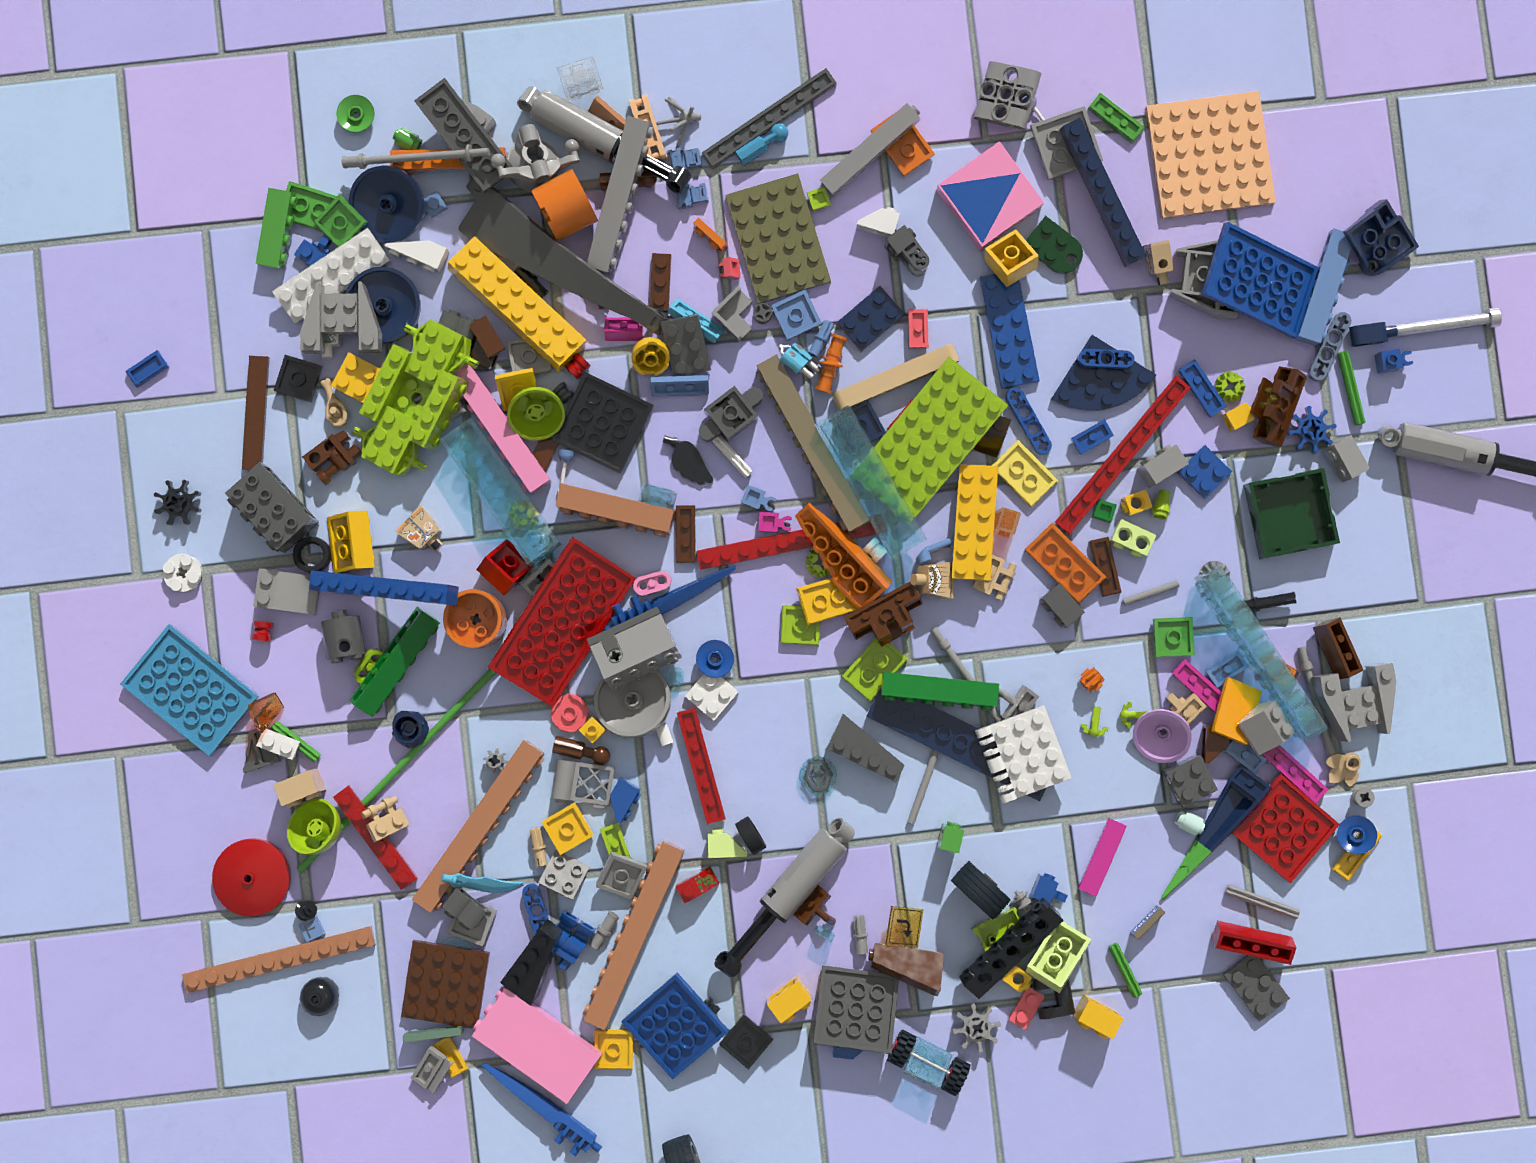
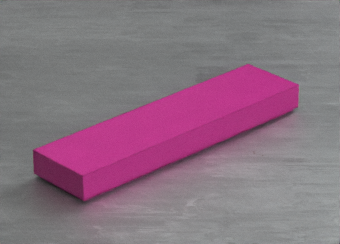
M1110 818L1107 819L1078 889L1097 896L1125 832L1126 825Z

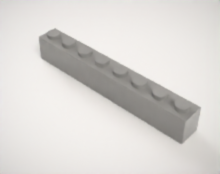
M627 116L587 260V263L593 268L604 272H611L612 269L616 268V253L622 247L623 240L620 239L622 232L625 233L627 229V214H630L633 208V203H631L632 196L636 195L638 190L637 178L643 172L642 160L648 154V139L652 138L654 132L653 123Z

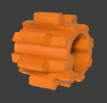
M1094 667L1090 670L1089 668L1086 669L1079 679L1081 684L1090 693L1093 690H1099L1103 686L1102 682L1105 680Z

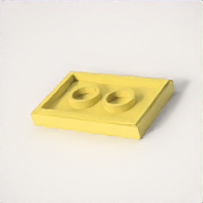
M1019 440L992 465L999 467L998 476L1030 508L1058 481Z

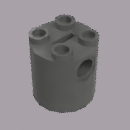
M347 610L331 612L332 619L321 621L327 660H331V664L343 662V658L348 657L351 660L362 659V655L366 653L360 616H347ZM342 643H348L350 649L347 652H342L339 650V646Z

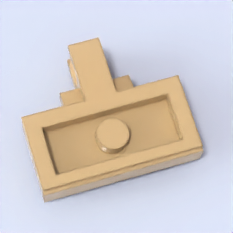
M1170 693L1165 698L1172 705L1169 709L1183 717L1188 725L1207 707L1195 693H1191L1186 699L1183 697L1178 699L1173 693Z

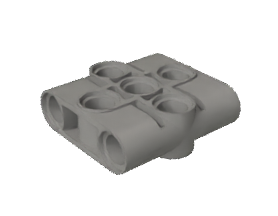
M990 61L984 82L979 87L980 96L973 118L983 122L1026 130L1031 109L1036 103L1035 95L1042 73L1028 68ZM1017 74L1014 80L1009 81L1010 75ZM993 88L992 94L986 95V91ZM1007 92H1011L1010 98L1003 99ZM1029 96L1028 102L1021 103L1023 97ZM1005 110V116L1002 118H998V114L1001 111Z

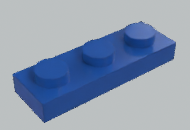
M1195 359L1178 370L1186 384L1191 387L1190 390L1209 418L1227 407Z

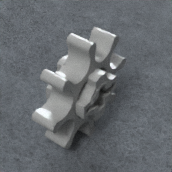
M972 1002L970 1003L972 1012L969 1016H963L959 1011L956 1012L957 1017L963 1020V1025L960 1028H953L952 1031L954 1034L964 1033L966 1035L965 1041L961 1043L963 1049H966L969 1042L974 1041L978 1044V1051L982 1053V1042L985 1039L992 1040L994 1044L998 1042L995 1037L990 1035V1031L993 1027H1001L1000 1021H988V1015L992 1012L990 1006L987 1007L984 1013L979 1014L975 1010L976 1005ZM973 1025H979L981 1029L974 1031Z

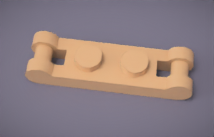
M647 94L641 96L640 99L629 100L634 118L653 123L654 132L652 138L648 139L647 146L649 150L647 155L657 160L667 159ZM637 107H645V109L641 111H638ZM658 147L659 152L652 154L650 149Z

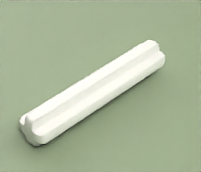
M721 435L712 440L744 478L752 474L750 467Z

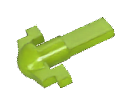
M1128 701L1127 704L1123 705L1120 712L1122 725H1126V728H1131V722H1127V720L1140 718L1148 711H1128V708H1132V702Z
M1094 706L1091 729L1087 728V724H1081V728H1084L1083 732L1091 737L1105 735V731L1108 732V727H1102V730H1098L1101 707Z

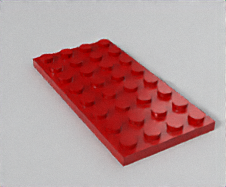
M571 537L491 660L488 668L553 707L591 649L587 639L602 632L615 612L612 606L621 603L636 577L574 537Z

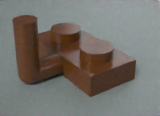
M820 885L814 889L793 914L806 926L816 914L830 925L836 923V919L822 909L831 898V895Z

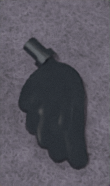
M664 436L662 443L671 445L674 448L672 455L673 467L676 471H680L683 478H688L691 482L696 481L699 485L705 482H713V477L699 451L691 442L679 441L677 437Z

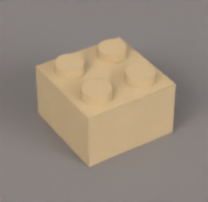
M318 768L308 770L273 785L281 807L288 805V808L304 803L303 799L305 798L308 801L322 796L321 792L326 790Z

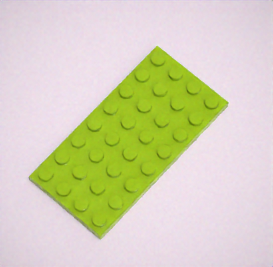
M948 357L851 476L908 524H911L1009 405L951 357Z

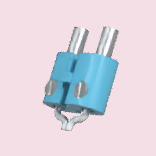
M796 343L792 346H784L782 344L779 346L782 354L780 361L796 374L801 372L811 380L814 374L805 367L808 366L816 373L820 371L821 368L811 361L813 357L802 346Z

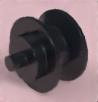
M306 900L297 904L295 914L299 920L307 921L316 916L317 907L314 902Z

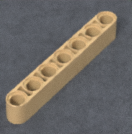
M951 343L833 393L832 397L838 411L843 412L867 400L874 399L935 373L948 357H951L957 363L960 360Z

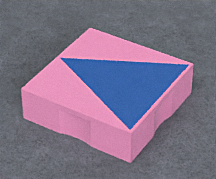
M1000 141L942 181L936 188V192L949 210L960 220L965 232L979 251L1000 238L1009 228L1021 223L1041 209L1044 204L1041 197Z

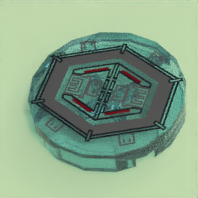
M815 756L807 759L802 764L799 771V779L806 791L821 795L829 792L834 787L837 781V771L829 759Z

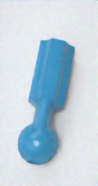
M775 124L771 128L769 135L764 138L758 136L735 151L740 162L745 166L767 152L768 145L774 141H785L789 131L785 125Z

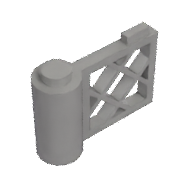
M557 759L552 798H555L557 803H566L567 800L593 803L594 808L604 809L605 805L609 806L615 767ZM580 767H587L592 772L585 780H582L579 776ZM601 770L610 771L609 779L602 783L596 774ZM594 776L600 785L593 791H590L585 782ZM583 784L589 791V794L583 798L575 797L576 789ZM601 787L606 791L605 801L597 800L593 795Z

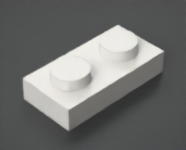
M263 728L256 746L294 760L301 742Z

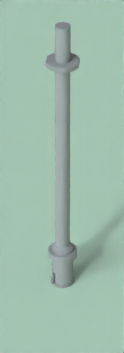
M468 144L465 150L367 157L365 154L360 153L358 156H343L342 166L344 169L356 167L365 169L370 164L465 157L468 162H472L474 157L489 156L490 149H473L472 145Z

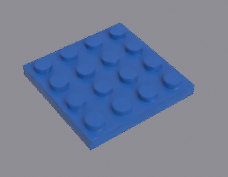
M678 972L621 1021L672 1080L729 1032L728 1028Z

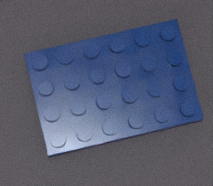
M1225 222L1221 229L1201 295L1293 339L1298 336L1319 267L1230 222Z

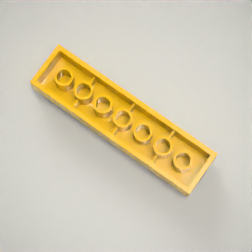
M475 236L448 261V270L544 360L546 359L558 373L573 359L576 353L585 348L586 339Z

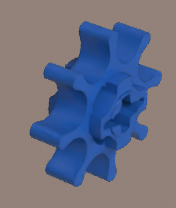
M1307 406L1305 407L1306 417L1304 419L1299 418L1297 414L1293 415L1292 420L1297 422L1298 427L1296 430L1288 431L1287 435L1296 434L1299 436L1300 442L1295 447L1296 450L1301 449L1304 443H1308L1312 447L1311 453L1315 454L1319 452L1317 448L1319 441H1323L1327 446L1333 443L1332 440L1326 437L1327 429H1335L1337 425H1326L1323 418L1328 413L1327 410L1321 411L1320 416L1316 417L1311 412L1312 407ZM1308 428H1314L1315 432L1309 431Z

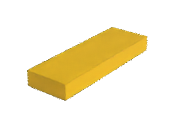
M1377 831V841H1376V844L1378 843V841H1379V840L1381 839V837L1383 836V835L1380 834L1378 831ZM1358 833L1355 836V839H1360L1361 834ZM1372 849L1364 854H1352L1345 850L1331 869L1343 879L1349 881Z

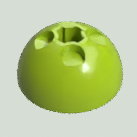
M529 387L521 390L513 397L508 407L507 418L511 429L522 438L537 441L547 439L560 430L564 423L565 411L561 400L555 393L543 387Z
M320 798L302 803L294 811L288 823L287 839L290 846L296 852L305 855H317L330 849L336 843L341 831V819L338 811L330 802Z

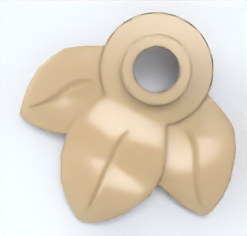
M1337 753L1326 760L1325 763L1331 767L1328 773L1330 783H1338L1344 780L1349 787L1356 783L1359 777L1358 769L1361 765V760L1357 754L1347 753L1343 755ZM1352 759V763L1348 765L1349 760Z

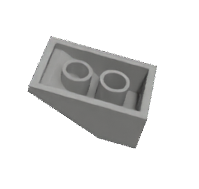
M259 568L253 607L316 615L319 591L309 590V575Z

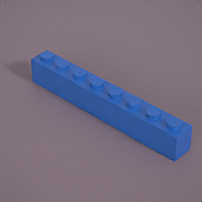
M312 570L309 582V590L452 606L457 605L459 586Z

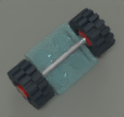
M903 1029L899 1032L898 1037H896L892 1046V1053L888 1054L887 1058L888 1062L899 1068H902L906 1063L903 1073L936 1090H939L941 1087L942 1090L953 1096L958 1095L971 1064L957 1057L950 1064L953 1054L920 1037L917 1038V1036Z

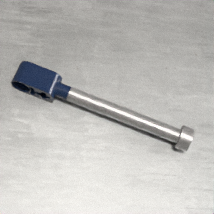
M1499 308L1486 309L1485 313L1392 326H1386L1385 322L1349 327L1351 346L1380 344L1388 342L1389 337L1485 324L1489 328L1499 327L1502 317Z

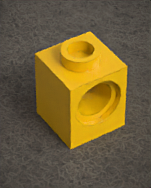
M1247 403L1222 415L1230 432L1255 420L1254 416L1250 414L1251 406H1248Z
M1147 490L1121 498L1122 502L1120 505L1123 513H1127V516L1152 508ZM1132 499L1139 501L1138 509L1131 506Z
M592 716L579 731L593 744L607 729L595 716Z
M1017 965L1002 978L1003 981L1020 993L1023 990L1026 991L1032 984V981H1030L1032 977ZM1015 974H1022V980L1019 983L1013 982Z

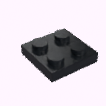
M285 355L273 391L312 403L323 366Z
M743 1014L720 1041L719 1045L749 1070L774 1038L747 1015Z

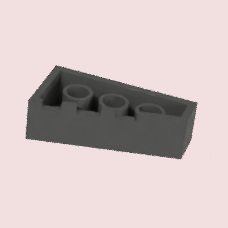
M842 714L826 748L897 782L905 765L845 714Z

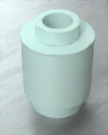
M1180 810L1174 824L1178 825V828L1194 836L1201 834L1205 827L1203 818L1187 810Z

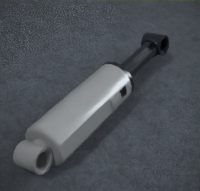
M532 86L526 88L517 100V105L523 112L531 114L532 121L567 140H576L580 147L614 164L623 130L548 90L540 92ZM649 155L646 158L643 157L641 164L644 166L643 170L666 181L667 187L674 193H682L692 178L691 173L684 167L677 166L672 168Z
M1403 422L1398 429L1385 425L1378 431L1380 442L1387 447H1393L1394 454L1397 456L1490 476L1495 468L1536 477V461L1500 453V445L1497 442ZM1388 432H1393L1391 440H1385V435Z
M838 817L831 821L828 831L821 828L759 900L765 907V910L730 951H723L716 957L714 965L717 969L728 977L736 976L742 967L741 960L772 923L778 918L786 924L847 852V848L843 844L850 842L854 837L855 830L852 826Z

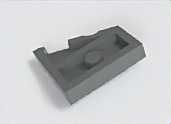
M269 725L249 731L243 773L281 761L278 754L256 746L263 728L270 729Z

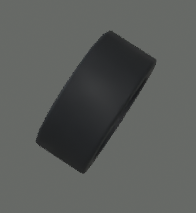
M309 536L302 538L293 549L294 563L304 572L311 573V570L323 571L331 562L330 546L326 541L318 537ZM311 543L319 545L323 550V559L315 566L306 565L301 558L303 548Z
M748 816L735 823L740 836L753 855L766 848L764 840Z

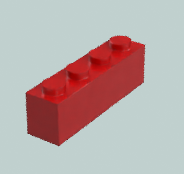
M1218 920L1212 935L1216 949L1291 965L1297 949L1291 936Z

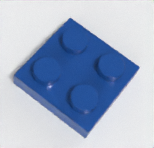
M1204 445L1188 461L1189 464L1177 473L1200 496L1206 499L1229 476L1232 470Z

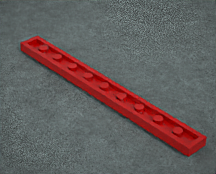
M1178 376L1171 380L1055 520V524L1068 534L1074 530L1191 388Z
M884 513L867 516L869 524L848 534L847 530L844 532L851 539L887 533ZM839 522L835 523L839 528H841ZM802 529L697 550L696 552L700 570L812 548L813 544Z

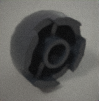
M328 977L312 978L304 984L300 992L299 999L302 1008L312 1016L329 1014L339 1003L338 986Z

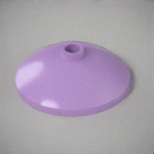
M1165 709L1151 710L1143 714L1135 723L1133 729L1134 744L1137 750L1151 761L1158 763L1177 761L1187 753L1191 745L1192 734L1188 723L1183 717L1173 711ZM1160 729H1166L1167 732H1162Z

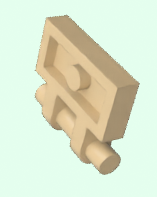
M993 555L991 581L975 580L972 588L987 595H990L992 590L995 589L998 591L995 598L1002 601L1004 595L1008 593V585L1011 578L1014 579L1017 565L1010 563L1007 569L1003 568L1005 560ZM1000 573L1004 575L1001 585L996 583Z
M396 796L382 799L381 803L375 806L370 805L361 812L363 819L370 817L372 821L366 827L374 843L410 825L402 808L395 811L393 809V805L398 803ZM385 810L387 815L379 818L378 812Z

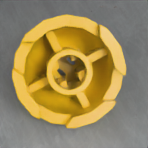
M643 338L633 347L631 354L632 364L641 375L654 374V376H657L668 368L670 360L669 350L665 343L658 338Z

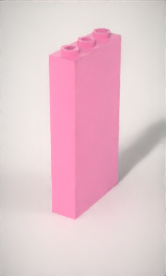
M501 987L495 995L497 1000L494 1005L490 1003L484 1011L485 1018L482 1021L479 1019L474 1025L473 1030L475 1032L472 1037L567 1104L601 1056L602 1051L595 1048L591 1043L533 1003L530 1006L508 988L503 989Z

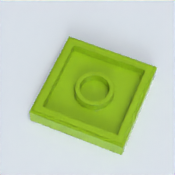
M783 605L781 644L819 645L820 622L807 625L801 606Z

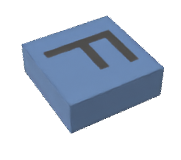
M318 916L299 924L306 943L325 934Z

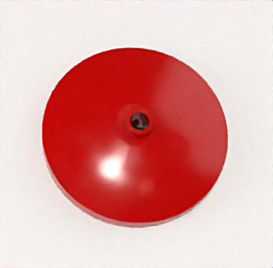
M250 838L237 841L228 846L215 862L212 873L214 892L222 905L235 914L259 916L270 912L283 901L288 893L291 883V870L288 860L278 847L266 840ZM249 875H250L251 878H252L251 881H250V880H247V877H248Z

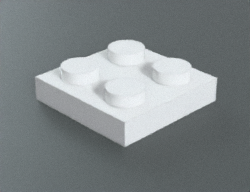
M703 674L685 697L715 721L739 691L722 677L712 678Z

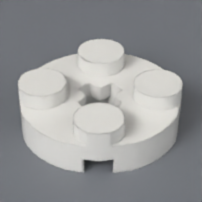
M174 555L163 565L164 581L172 590L189 592L200 584L203 568L201 563L191 555ZM181 568L187 570L185 578L178 575Z

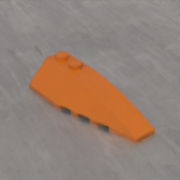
M810 503L795 515L805 535L810 538L815 552H818L821 557L825 569H828L832 576L833 583L857 609L871 603L892 583V580L853 539Z

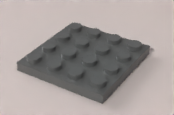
M822 965L813 1044L891 1054L899 980L885 973Z

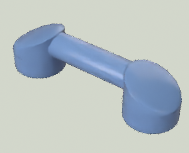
M948 538L925 547L916 557L917 564L931 560L930 553L948 546H952L954 551V538Z

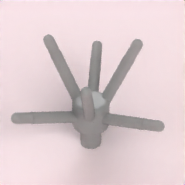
M672 97L665 98V101L681 112L680 117L657 121L656 125L679 122L670 128L671 132L683 125L676 144L679 147L688 124L700 121L701 114L694 113L693 106L689 110L683 109Z

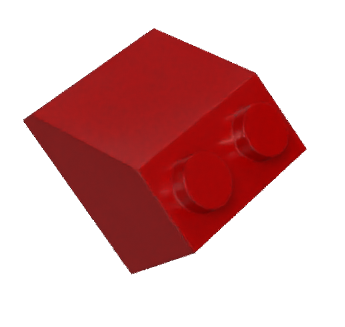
M506 539L484 557L476 570L501 594L506 595L535 564Z

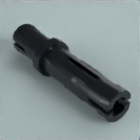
M1295 592L1237 601L1238 614L1254 610L1259 612L1260 609L1296 604Z

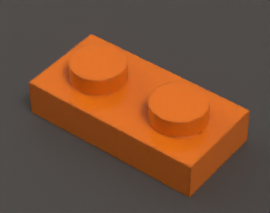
M699 217L693 222L695 233L701 238H707L709 240L708 244L714 250L719 249L723 252L727 247V243Z

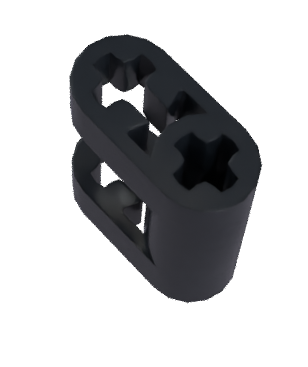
M1037 979L1032 980L1034 990L1051 989ZM1068 979L1060 993L1054 990L1056 1005L1038 1008L1039 1019H1051L1075 1014L1070 980Z

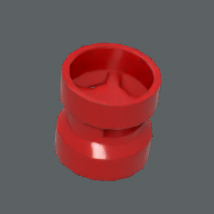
M576 353L573 356V363L568 362L564 367L576 379H579L582 376L581 371L588 370L591 365L580 354Z
M254 620L253 627L255 630L252 633L251 640L271 642L270 630L273 629V623Z

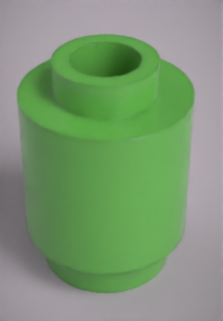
M403 127L400 130L397 129L392 138L395 140L394 144L404 150H419L423 141L419 138V135Z

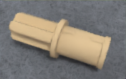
M538 827L532 828L529 832L535 866L548 865L545 854L546 845L543 844L541 829Z

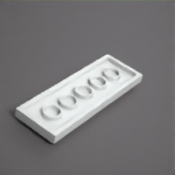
M366 228L273 290L272 293L293 322L297 323L306 316L316 282H320L325 286V294H340L348 288L351 281L358 274L370 268L381 267L390 259L370 230Z

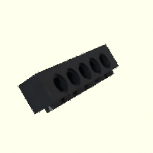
M1044 898L1036 902L1032 909L1021 916L1016 924L1007 929L1001 938L993 942L987 951L979 955L972 965L963 970L959 976L963 985L980 999L1064 921L1059 912Z

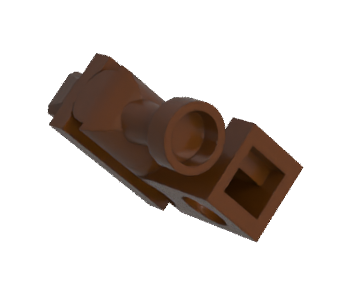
M344 430L336 435L331 434L327 439L302 456L308 466L314 472H317L316 475L325 485L331 482L330 477L337 472L346 471L351 466H354L357 463L356 459L362 454V451L356 444L348 450L343 446L351 440ZM328 461L332 463L325 472L320 470Z

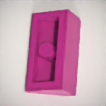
M628 317L605 318V341H640L643 339V326Z

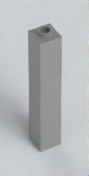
M906 103L822 177L820 181L833 196L837 195L920 121L918 116L920 114L919 110L914 105L910 107Z

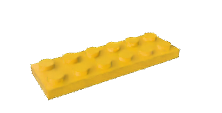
M960 464L952 579L991 581L998 466Z

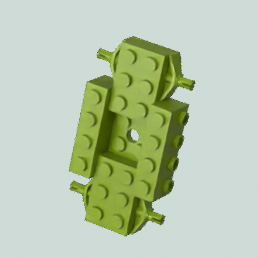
M429 319V321L417 329L409 324L405 325L410 330L404 328V332L413 335V352L401 346L392 345L359 411L360 414L378 423L368 431H363L356 426L352 432L362 438V458L397 476L406 475L413 467L423 472L426 471L425 468L428 465L418 459L420 446L435 450L442 441L441 436L450 425V417L457 411L459 407L458 402L468 389V381L458 377L455 373L465 364L474 369L479 365V361L470 356L471 339L432 319ZM420 393L422 396V400L420 403L416 404L414 402V396Z

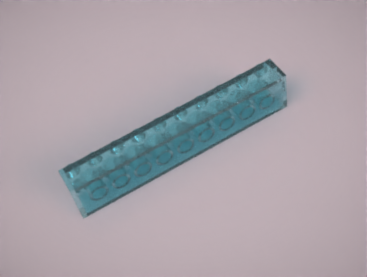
M1214 565L1196 576L1194 579L1197 590L1200 593L1203 592L1207 597L1205 599L1210 609L1214 608L1217 613L1216 618L1221 625H1225L1228 629L1226 632L1231 641L1235 640L1239 646L1237 650L1242 657H1246L1249 661V669L1252 673L1258 675L1260 678L1258 680L1259 684L1270 693V696H1268L1270 701L1276 700L1295 730L1294 737L1310 741L1329 729L1221 565Z

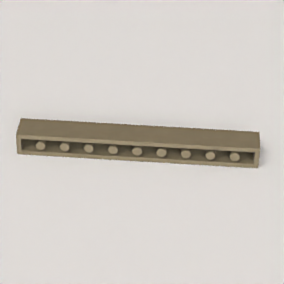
M777 354L758 364V371L755 373L759 381L765 382L767 386L765 391L768 397H773L776 404L774 407L778 415L782 414L785 418V421H783L784 426L788 432L792 431L795 436L792 440L797 448L801 447L803 451L801 456L806 465L810 463L813 469L810 472L815 481H820L822 485L820 490L823 496L830 499L831 504L829 506L833 514H838L841 520L838 522L842 530H847L848 534L869 524L867 515Z

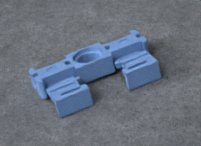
M676 148V151L671 149L666 152L668 156L670 155L672 168L677 166L690 168V165L693 164L703 167L699 148L685 151L682 148ZM689 181L682 193H676L678 205L675 206L678 209H685L693 206L692 201L694 203L701 201L709 202L706 184L701 183L699 187H693V185L690 187Z

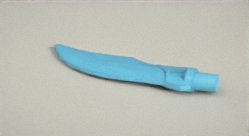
M460 873L452 875L442 874L441 881L449 883L452 887H464L487 893L509 892L524 885V882H509L489 877L472 878Z

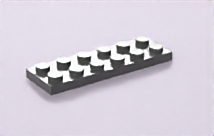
M445 78L414 100L452 151L465 150L468 144L472 145L473 149H490L489 156L474 157L472 162H468L466 157L458 158L484 193L504 179L500 178L497 169L492 167L490 163L491 157L494 154H501L506 161L503 168L513 166Z

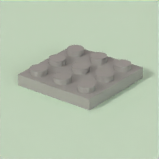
M1085 106L1030 125L1048 180L1078 170L1059 129L1079 117L1101 162L1103 161Z

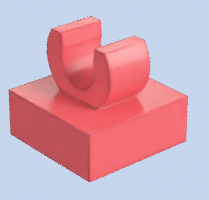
M726 257L723 258V262L718 264L719 267H724V273H720V277L730 279L741 278L739 259Z

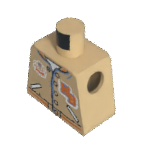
M1169 240L1142 245L1146 254L1145 259L1149 275L1156 274L1158 285L1169 283L1167 272L1173 271Z
M421 505L395 530L397 534L421 550L429 546L434 552H437L443 546V543L437 538L442 532L426 508Z

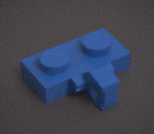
M323 235L319 242L315 241L313 244L304 239L294 255L311 266L330 253L328 248L333 241Z

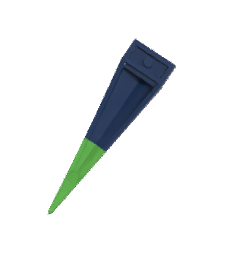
M1242 764L1239 765L1228 779L1204 823L1203 832L1196 837L1162 894V899H1165L1261 805L1262 801L1273 789L1272 786Z

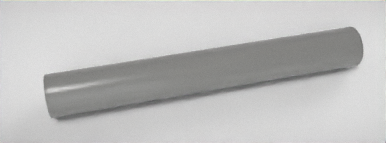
M1175 580L1123 598L1122 600L1124 605L1127 606L1178 588L1179 583Z

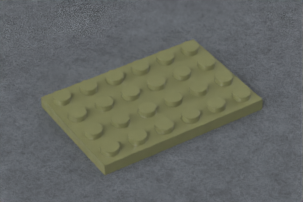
M798 173L725 195L758 304L831 283Z

